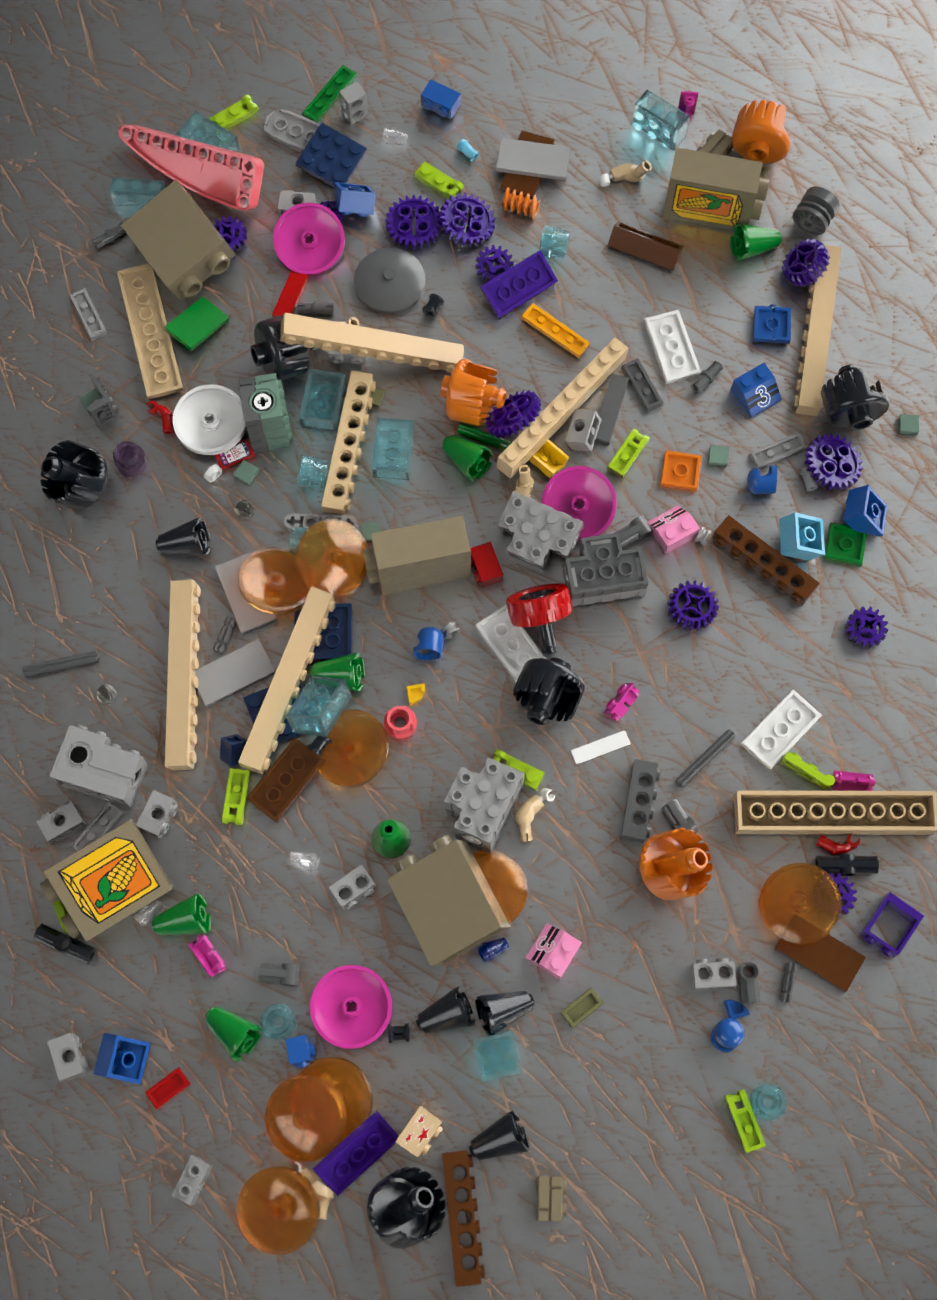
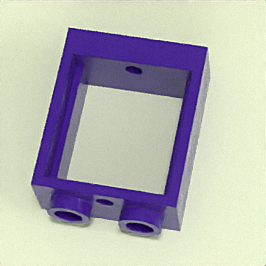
M889 892L884 896L860 934L864 936L863 940L868 944H875L881 948V953L887 957L892 956L894 958L900 954L924 915ZM886 905L911 922L894 948L870 932V929Z

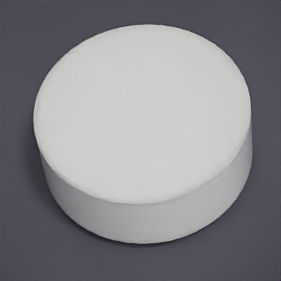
M214 464L206 471L204 478L209 483L214 482L221 475L222 469L217 464Z

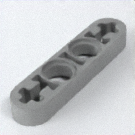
M292 513L284 519L286 529L293 533L349 535L357 530L356 519L349 515ZM294 519L296 523L294 526H291L290 523ZM301 519H303L304 527H301ZM309 520L317 522L313 528L307 527L306 523ZM328 520H332L335 522V526L329 529L325 527V523ZM338 521H341V525H340L341 528H340V529H338V528H339ZM350 521L352 525L350 528H346L347 523Z

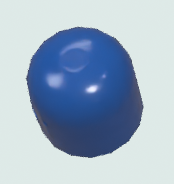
M770 465L769 472L764 476L760 475L758 468H754L748 473L747 485L751 493L756 495L776 493L777 465Z
M434 627L421 629L417 635L420 643L414 647L412 655L419 660H436L441 658L444 646L442 631ZM423 649L430 650L427 655L418 652Z
M725 1018L713 1027L710 1041L717 1050L729 1053L742 1043L744 1028L738 1020ZM714 1032H715V1037H716L717 1041H718L722 1046H724V1047H726V1048L720 1047V1046L716 1043V1041H715V1039H714Z

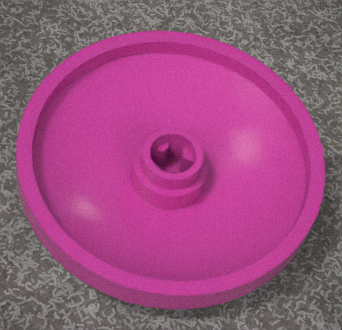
M301 203L289 208L281 215L274 229L273 244L277 256L288 269L312 276L328 271L338 262L344 250L345 234L340 220L330 209L317 203Z
M573 466L563 469L551 478L542 495L543 504L554 508L558 512L561 511L568 514L574 519L583 521L584 529L578 540L580 542L581 538L599 536L604 533L613 522L616 514L617 498L612 484L601 472L590 467Z
M358 965L341 966L328 972L317 983L310 1001L311 1019L317 1032L330 1044L344 1049L362 1048L376 1041L386 1030L392 1015L391 994L383 979L374 971Z

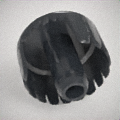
M284 314L258 322L254 329L255 344L250 346L255 365L257 367L262 366L266 374L276 373L277 379H281V381L303 375L309 369V357L288 361L284 360L285 358L306 353L307 349L313 350L315 348H307L299 344L289 345L280 341L281 320Z
M853 364L845 365L839 369L838 375L834 377V384L832 379H829L827 387L826 384L822 386L821 397L828 422L835 427L851 428L853 430L865 429L871 426L873 421L883 416L890 406L889 398L884 394L881 382L878 380L876 387L874 385L869 387L862 369L857 368Z
M71 440L59 442L51 448L56 453L48 452L42 462L41 476L47 479L40 480L41 486L44 487L42 491L53 502L73 509H85L99 499L105 488L108 474L106 461L103 455L95 449Z
M533 658L524 664L514 686L513 696L517 702L521 698L520 704L523 707H526L530 700L527 718L532 723L544 725L548 722V719L553 720L556 715V721L560 722L564 718L565 722L573 719L585 691V683L571 669V665L560 658Z
M407 1166L381 1179L371 1190L367 1202L368 1220L376 1236L385 1244L399 1249L410 1248L431 1238L441 1229L442 1221L446 1216V1213L442 1212L446 1207V1201H440L444 1196L443 1190L441 1188L435 1189L439 1183L436 1179L429 1180L432 1177L429 1172L421 1171L418 1167L410 1168Z

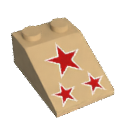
M420 1106L395 1142L418 1158L420 1155L425 1156L431 1147L428 1144L432 1137L437 1138L443 1129L440 1126L442 1121Z

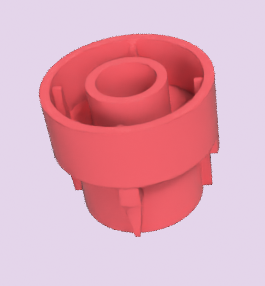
M406 705L405 707H393L386 712L384 728L387 735L393 740L405 741L415 734L417 730L416 716ZM398 720L406 722L405 726L401 728L396 727L395 723Z

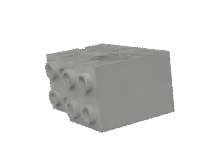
M79 724L76 727L69 725L49 777L60 786L132 808L148 766L144 757L140 755V752L129 749V751L122 750V747L112 743L104 732L95 730V732L87 731V727Z

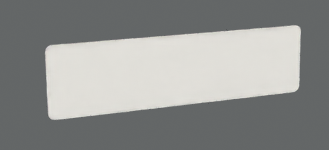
M621 731L573 749L571 753L576 764L630 745V741L626 731Z

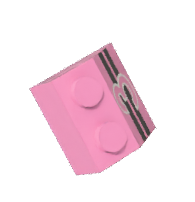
M678 505L648 521L653 530L652 535L665 554L696 538L700 530L691 514Z
M546 924L525 958L560 980L582 942L565 931Z

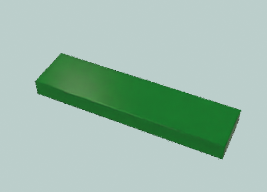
M342 65L305 108L302 116L318 123L340 97L339 91L348 87L357 77V73Z

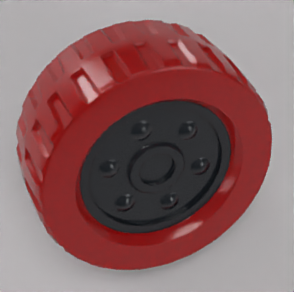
M560 583L543 584L526 588L510 595L506 600L511 624L515 627L536 626L540 645L543 649L542 653L544 655L556 653L557 647L555 646L556 641L551 623L567 617L572 612L573 608L568 587Z

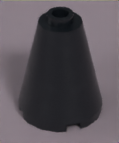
M196 518L159 535L155 542L157 550H160L162 554H209L210 546L207 547V541H210V535L206 523L200 521L202 518Z
M460 986L454 988L418 1014V1019L416 1020L418 1029L428 1034L475 1025V1019L471 1020L470 1014H473V1010L465 992L460 993L462 988Z
M526 991L477 996L478 999H475L479 1020L482 1019L485 1023L482 1028L488 1036L495 1035L532 1011V1006H534L532 995Z
M515 1111L508 1112L471 1140L469 1150L473 1158L476 1157L478 1160L529 1151L528 1148L530 1146L524 1127H521L517 1122L520 1119Z

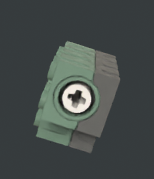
M276 373L255 376V378L239 379L244 421L254 453L269 451V449L275 450L291 447L290 440H293L281 379H277Z

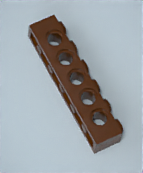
M728 515L715 530L712 538L716 544L721 547L724 546L732 556L740 558L748 568L756 570L764 580H769L775 585L776 589L788 594L793 602L800 603L803 606L819 585L817 580ZM731 536H734V537H736L739 541H736V542H735V541H732V540L730 539V537H731ZM745 548H751L753 553H748ZM760 559H766L769 564H763ZM780 570L784 575H777L775 571ZM791 582H797L799 587L792 586Z
M467 1150L442 1153L455 1285L460 1287L481 1284V1279L485 1278L484 1265H479V1256H483L482 1244L481 1242L477 1243L476 1234L480 1233L479 1220L474 1218V1212L478 1211L477 1198H472V1189H476L474 1176H470L469 1168L473 1167L472 1155H468ZM456 1167H462L465 1170V1177L461 1180H457L453 1176V1171ZM458 1189L467 1191L468 1197L463 1202L458 1201L455 1197ZM461 1211H466L470 1215V1220L465 1224L458 1221V1214ZM464 1233L472 1236V1243L468 1246H464L460 1242V1236ZM465 1256H472L474 1258L475 1264L473 1267L466 1268L463 1266L462 1260Z

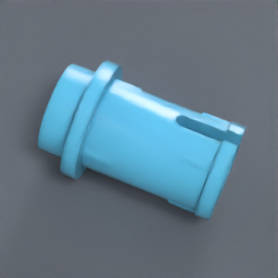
M462 139L458 143L457 148L459 152L464 153L471 162L476 160L479 152L469 145L468 140Z

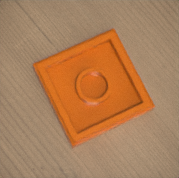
M665 450L660 486L697 492L702 455Z

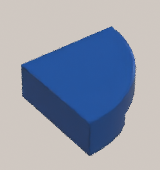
M735 1000L723 1001L729 1018L738 1019L750 1015L748 1009L740 1002Z

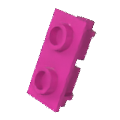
M681 91L677 114H681V120L684 123H688L691 120V114H695L699 92Z
M634 683L622 684L618 688V694L615 698L606 704V710L603 713L612 714L611 718L614 721L621 720L628 710L624 703L631 706L639 696V690L633 687Z
M834 770L835 783L833 784V790L873 791L875 778H873L872 774Z
M201 934L196 938L197 940L189 943L188 946L211 978L225 970V961L221 959L216 951H212L213 946L207 939L208 937Z

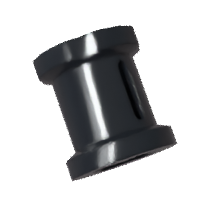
M430 294L427 305L422 308L423 313L429 317L436 318L439 307L444 304L443 298L437 294Z
M318 731V736L311 744H308V748L321 757L323 750L333 741L324 733Z
M405 1023V1026H392L388 1024L389 1043L398 1040L410 1042L409 1023Z

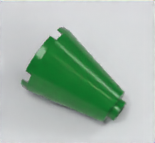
M735 224L732 228L734 236H730V247L733 256L738 257L736 260H744L779 247L782 242V234L777 229L746 224Z
M455 435L447 436L442 442L443 451L465 477L472 482L475 478H482L492 464L490 457H494L493 451L485 446Z
M352 653L314 663L309 670L310 678L315 683L352 691H361L363 684H360L361 678L365 677L363 658L358 657L360 653Z
M387 819L380 822L372 833L371 839L374 849L385 858L402 856L411 844V834L408 827L396 819Z
M201 894L193 895L156 915L152 921L154 932H157L159 935H192L209 932L211 917L210 913L206 914L205 907L208 906L204 897Z
M219 1006L211 1008L206 1013V1024L230 1058L235 1062L242 1060L241 1055L244 1053L249 1054L261 1038L259 1031H262V1029L258 1025Z

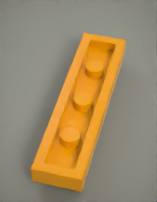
M534 303L522 314V320L578 359L590 346L589 341Z

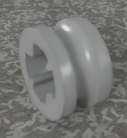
M702 527L695 542H701L704 546L711 531H706Z
M455 622L445 625L440 630L445 634L444 638L446 640L459 633L460 630L455 627Z

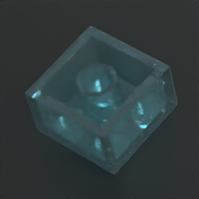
M513 1030L472 1040L482 1083L522 1073Z

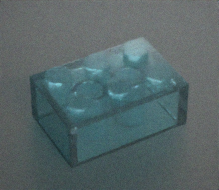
M646 90L634 105L632 125L637 130L646 133L651 139L662 143L664 147L675 151L676 147L686 138L690 116L649 90Z
M196 111L175 134V136L238 152L240 149L236 135Z
M309 369L299 417L301 428L338 433L347 386L345 373Z
M377 418L372 463L373 478L410 480L415 435L414 420Z
M311 676L286 715L292 732L327 737L352 697L346 680Z

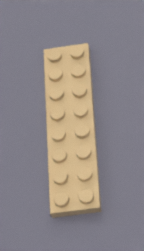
M147 263L117 271L148 400L184 391L171 336L165 331L167 320L154 269Z

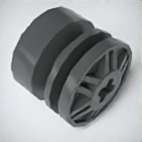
M810 187L792 215L793 221L801 230L809 234L822 235L840 208L839 200L825 188Z

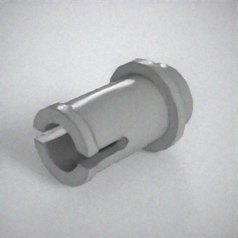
M807 466L801 469L800 476H803L806 491H812L817 489L818 485L815 482V477H810L812 471H807L806 469L809 467Z

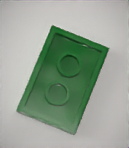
M201 297L165 326V331L188 350L192 351L229 321V317L206 298Z

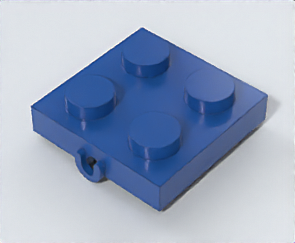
M775 304L755 306L753 341L790 344L791 308L777 307Z

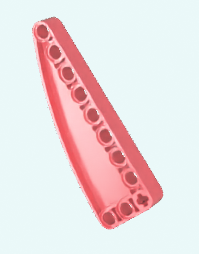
M122 125L119 128V137L132 150L172 180H177L182 186L235 209L253 210L257 207L264 171V163L261 159L138 125Z

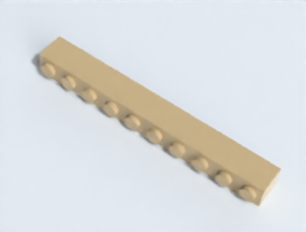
M825 245L830 256V264L826 266L827 271L822 273L823 277H818L817 282L813 281L809 286L811 298H808L806 309H809V314H806L804 325H807V330H804L802 341H805V345L801 347L800 357H803V360L799 363L798 373H801L800 379L798 378L796 382L798 395H795L793 406H796L795 413L818 416L821 409V390L825 380L842 247Z
M285 313L281 320L280 341L289 345L299 344L307 348L316 347L324 351H339L342 354H356L359 357L390 360L398 364L407 363L415 367L424 366L432 370L441 369L452 373L456 363L463 359L464 345L290 313Z
M614 337L537 416L535 421L498 457L496 468L511 479L518 472V468L524 465L574 414L575 409H578L626 360L629 348Z
M193 579L170 581L165 767L171 771L193 770L194 763L197 760L194 748L197 743L195 725H197L198 720L195 708L198 705V698L196 696L198 678L195 676V671L199 668V661L197 659L199 641L197 640V633L200 631L198 622L200 605L198 597L201 595L200 586Z
M311 586L238 761L241 767L259 774H263L264 770H268L271 762L269 757L272 752L276 751L278 741L276 740L285 729L286 723L284 721L286 716L289 717L292 712L293 706L291 704L293 699H297L299 695L300 682L306 678V667L308 663L311 664L315 654L313 650L315 646L320 644L322 638L320 633L322 629L327 627L329 621L327 616L329 612L334 610L336 601H334L332 593Z

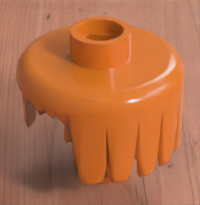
M761 100L758 107L757 101H752L750 106L747 103L740 109L732 133V145L740 156L747 160L771 164L781 161L788 155L791 142L789 133L783 129L786 112L785 105H778L774 101Z
M468 359L459 360L451 376L445 375L441 384L440 396L446 398V414L448 418L457 422L481 426L488 417V415L483 413H489L493 406H496L497 409L503 408L506 391L503 388L498 390L497 386L488 385L496 383L497 379L493 376L497 375V371L486 366L474 364Z
M678 828L656 834L645 842L640 852L639 869L642 880L651 893L660 899L671 901L698 895L708 886L707 882L711 880L712 874L707 873L713 870V865L707 862L712 860V856L709 853H705L709 850V847L706 843L700 842L703 840L700 835L695 834L693 830Z

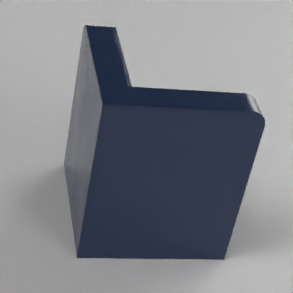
M238 734L221 737L220 759L229 766L238 765L247 740Z

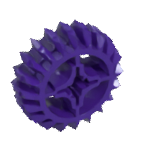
M807 239L805 242L801 240L799 245L795 244L793 249H789L790 253L785 255L786 260L783 261L784 266L782 269L784 276L790 283L798 287L800 285L805 287L807 284L811 285L813 281L817 282L818 277H823L822 273L827 271L826 266L830 264L828 249L822 242L815 239Z
M694 580L691 585L689 581H686L685 586L680 583L678 588H673V593L669 595L670 600L667 602V605L670 607L667 611L668 613H673L670 616L671 620L677 619L676 625L682 623V629H685L686 626H689V631H692L694 626L697 631L701 629V626L707 628L708 623L712 624L713 618L717 616L716 611H718L719 606L716 604L718 603V598H713L716 593L709 592L710 586L703 587L704 582L697 585V581ZM683 596L685 605L679 609L678 600ZM706 602L708 612L703 615L701 606ZM690 603L697 605L696 608L690 607Z

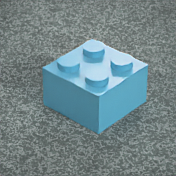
M792 513L779 519L781 555L807 561L825 555L823 519L800 513Z

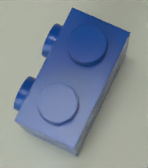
M433 80L429 81L421 93V106L438 113L442 117L452 119L461 105V93Z
M307 1035L285 1039L290 1065L298 1069L310 1067L309 1063L314 1062L313 1057H317L315 1045L310 1042V1038Z

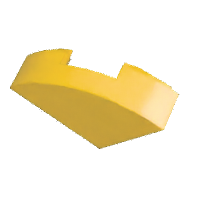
M425 683L406 686L409 706L417 704L423 698Z

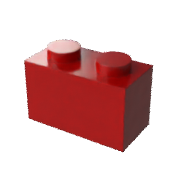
M491 541L470 548L471 566H474L476 571L474 572L476 582L480 583L482 588L502 582L504 574Z

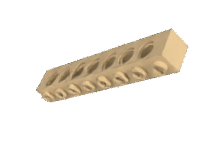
M351 370L321 505L323 513L345 515L346 510L349 511L351 500L349 495L354 491L353 476H357L358 465L356 463L362 454L360 444L365 440L366 432L364 431V426L368 425L369 422L367 412L368 408H372L373 398H370L371 392L376 390V381H374L373 374ZM360 390L365 391L363 395L356 394ZM355 408H361L358 412L353 411ZM352 424L358 425L354 429L350 428ZM348 441L354 442L353 445H346ZM344 458L351 459L349 462H342ZM340 475H346V476H347V477H346L345 479H343V480L338 479V477H339ZM337 492L343 493L340 497L334 496Z

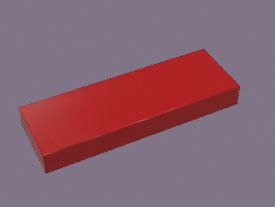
M291 270L274 308L272 317L285 313H294L309 279L308 274Z

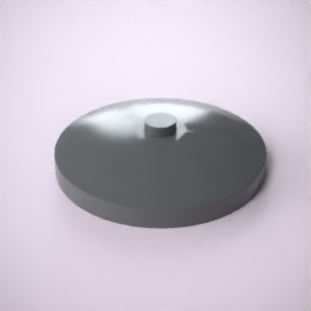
M382 248L371 252L361 260L354 274V286L359 300L368 309L379 314L394 315L411 309L421 299L425 290V272L421 263L411 253L398 248Z

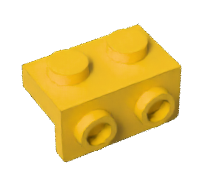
M548 439L529 461L549 478H552L563 470L569 456Z

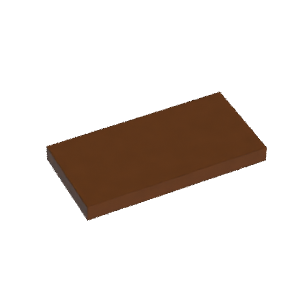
M521 130L518 140L551 145H554L555 139ZM505 173L500 191L505 192L507 187H509L510 193L516 189V195L523 191V197L529 193L530 199H532L536 195L542 177Z
M294 737L246 799L278 823L326 761L298 738Z
M797 914L793 915L774 948L843 992H847L866 958Z

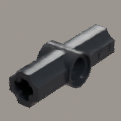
M851 853L838 854L837 856H816L815 868L817 874L840 873L841 876L877 874L879 860L877 856H856Z
M43 923L37 927L34 933V940L87 965L95 955L96 948L75 938L73 939L71 936ZM64 939H68L69 945L62 949L61 942Z

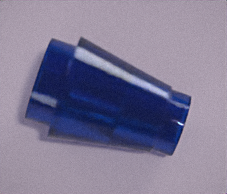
M503 937L482 943L477 949L483 962H491L508 949L509 945Z

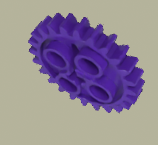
M459 193L456 194V197L451 195L450 199H446L445 203L442 204L439 213V223H442L440 229H446L444 235L449 234V240L456 239L455 244L460 241L462 247L467 243L469 248H471L472 243L478 247L479 242L483 245L485 240H489L496 226L494 223L496 218L492 217L494 211H489L490 205L485 206V200L480 202L479 196L474 199L472 193L469 197H467L466 193L462 197ZM468 207H469V208H470V214H469V216H468V221H467L466 215H467V213H468ZM466 221H467L468 226H467V228H466V233H465V232H464V228H465Z
M406 195V200L403 201L399 198V204L393 202V207H389V213H386L385 219L386 231L389 232L390 238L393 237L394 243L399 241L400 247L406 244V249H408L412 245L414 250L416 245H419L422 249L423 243L429 246V240L435 242V236L439 237V231H442L440 229L442 223H439V207H435L434 201L429 203L428 197L422 200V195L418 199L413 195L412 199H409ZM413 209H415V216H416V220H415L416 234H415V235H412V232H413V229H412V210H413Z
M523 390L520 394L517 391L514 396L510 394L509 398L505 399L503 408L497 409L493 407V411L488 413L489 417L486 418L487 422L485 424L489 433L493 437L499 438L501 436L503 439L506 435L510 437L512 433L517 435L519 430L524 431V427H529V422L535 421L534 417L539 416L538 412L541 411L540 406H542L539 397L534 392L531 393L530 390L527 392Z
M832 433L828 436L823 434L821 437L817 436L806 449L807 453L804 455L807 458L804 464L809 465L806 470L812 471L810 477H816V483L821 481L822 487L828 485L829 490L834 487L836 491L840 488L844 491L847 487L850 488L862 475L861 471L864 467L861 466L863 460L858 459L861 453L855 452L857 447H851L852 441L846 443V437L841 440L839 434L833 437Z

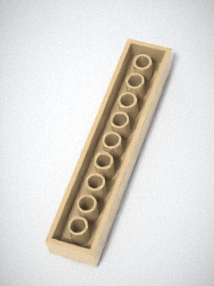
M736 791L734 794L735 834L934 835L937 832L936 791Z

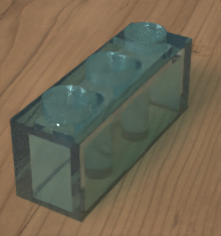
M112 177L110 195L115 205L144 206L167 186L165 181Z

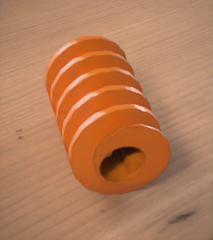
M507 187L501 207L504 205L505 211L510 208L512 213L517 209L519 215L524 211V216L526 217L531 213V218L534 219L537 215L541 199L536 201V195L530 199L529 193L523 197V191L516 195V189L510 193L509 187Z

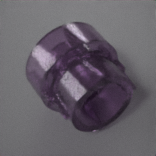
M129 440L123 441L116 446L113 452L114 463L122 475L136 477L145 471L147 457L140 446Z

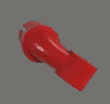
M155 401L146 403L149 407H154L152 410H147L151 415L160 414L163 425L162 432L164 434H173L175 432L173 413L167 407L157 404Z
M821 834L816 846L832 853V856L844 854L858 847L860 837L856 843H851L850 838L852 834H850L846 838L845 843L840 844L839 841L837 843Z

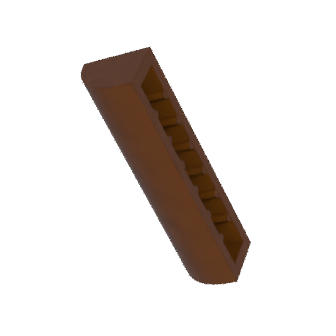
M619 221L614 225L607 245L670 270L675 269L684 247Z

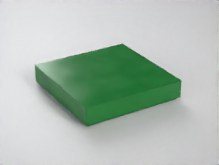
M830 522L824 559L862 566L867 533L854 531L850 526Z

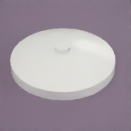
M203 385L187 392L179 400L173 413V427L179 441L189 450L202 455H216L234 447L246 431L240 397L232 390L220 385Z

